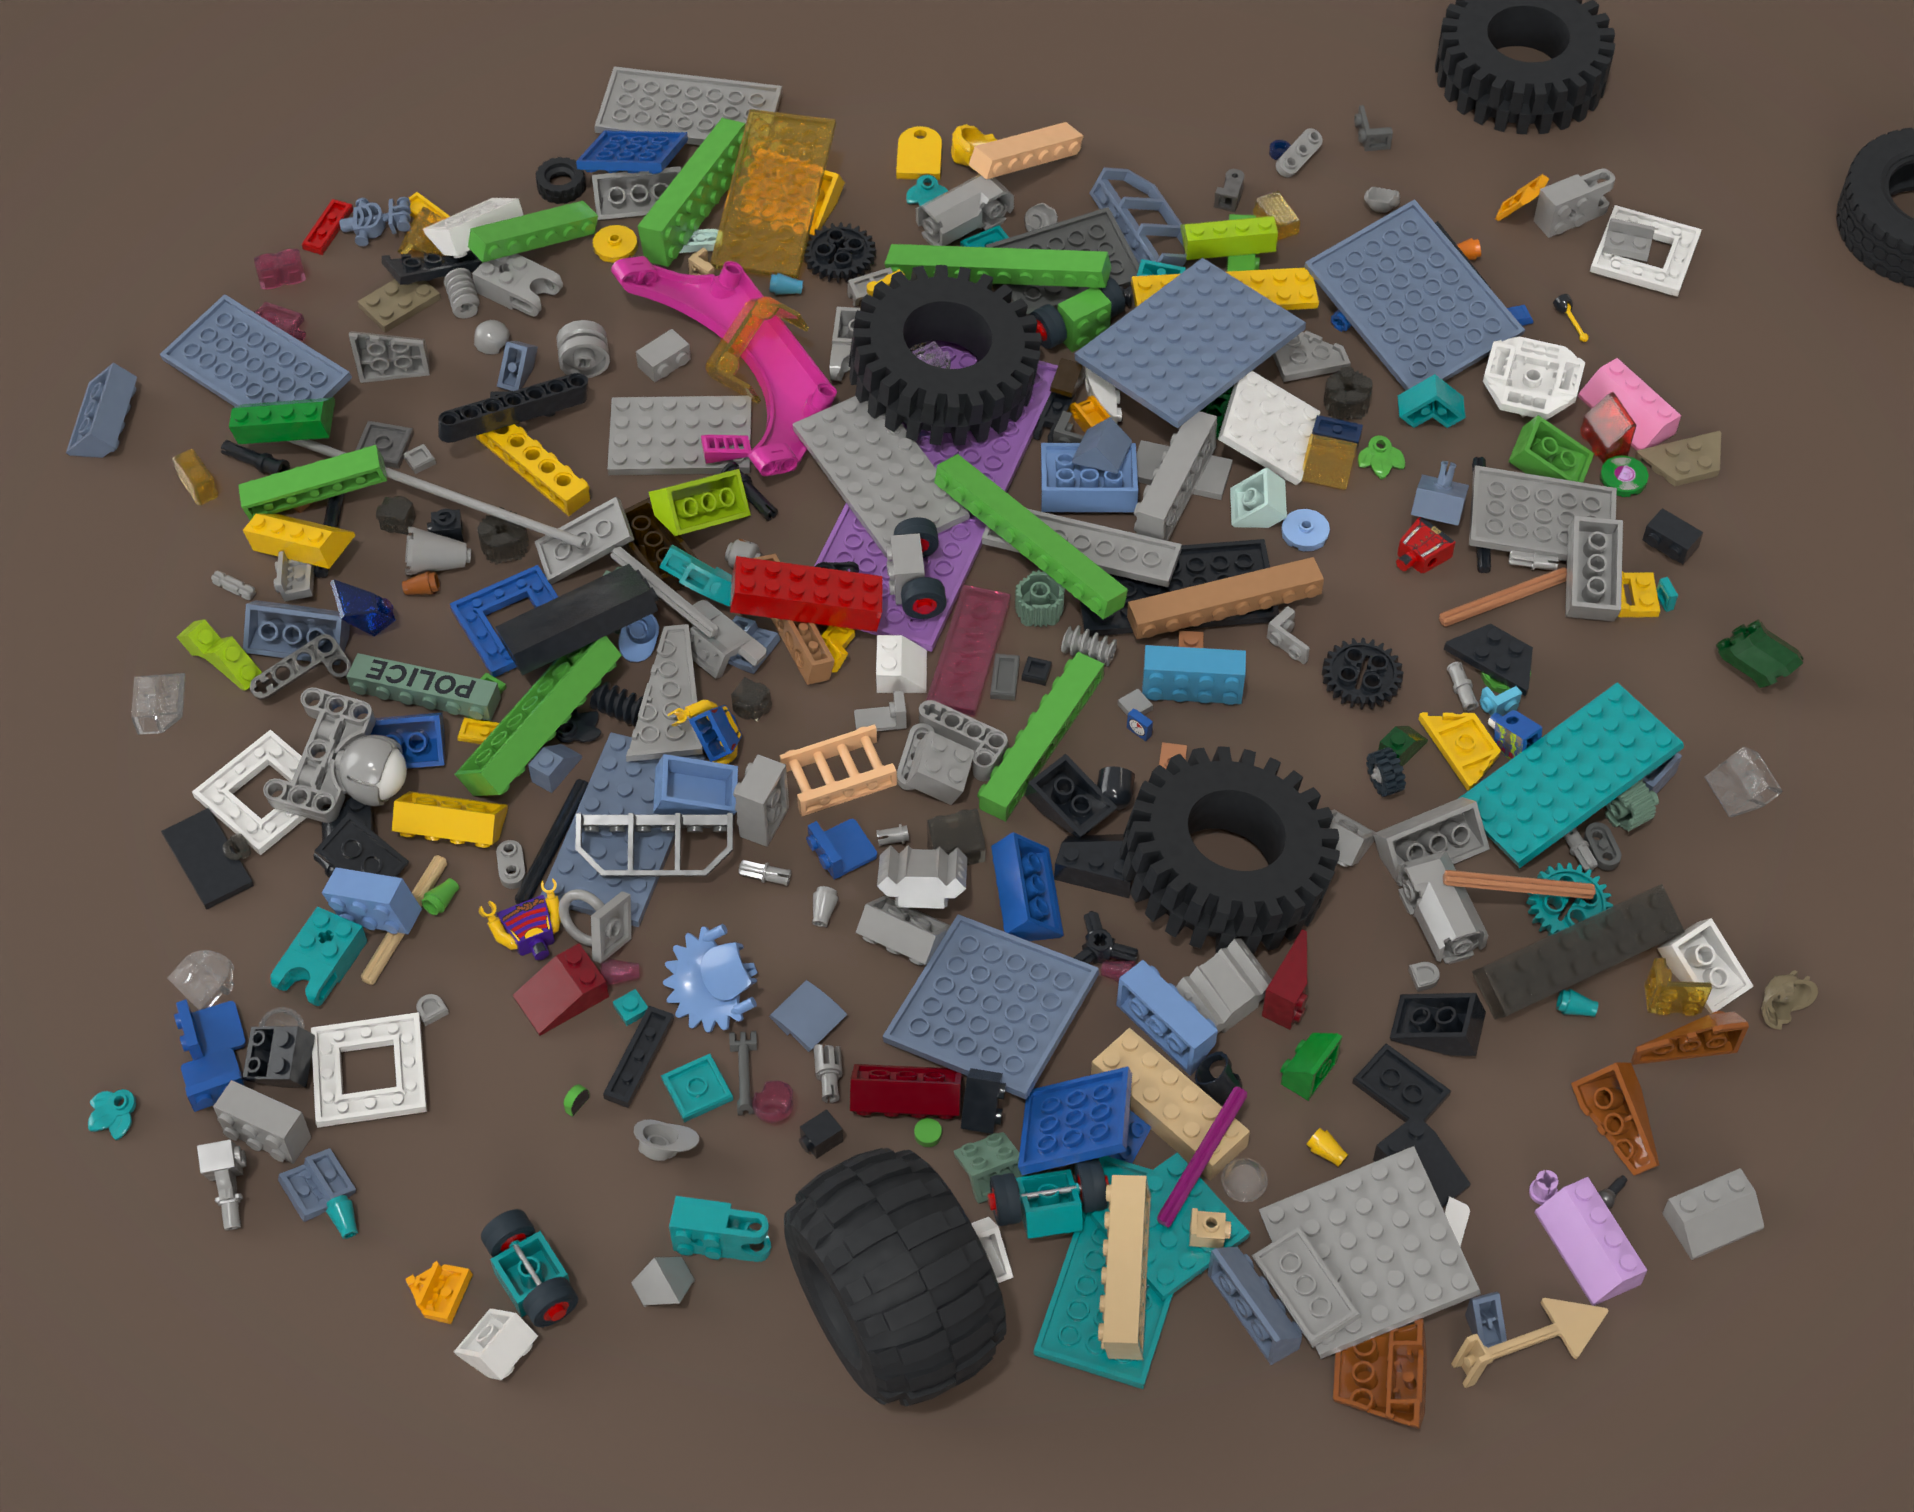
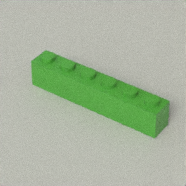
M579 201L470 229L468 248L482 262L595 234L598 215L584 201Z
M373 445L239 484L241 507L249 520H251L255 514H275L387 481L384 458L378 447Z

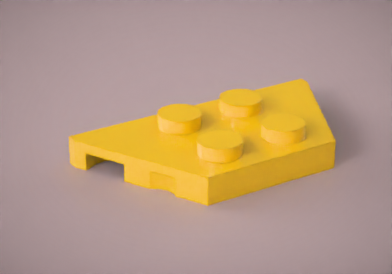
M1428 712L1419 714V721L1466 790L1472 789L1501 753L1500 748L1475 713H1443L1442 716H1428Z

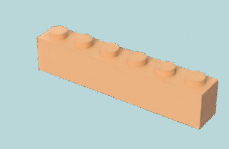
M1067 122L977 145L974 147L969 166L985 179L998 177L1077 155L1081 148L1083 135Z

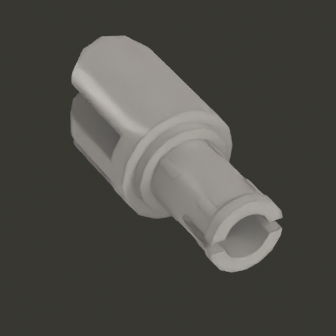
M816 1044L814 1045L815 1075L822 1083V1100L827 1103L829 1096L830 1103H834L840 1098L838 1079L843 1074L841 1046L833 1048L832 1045H825L823 1049V1045Z

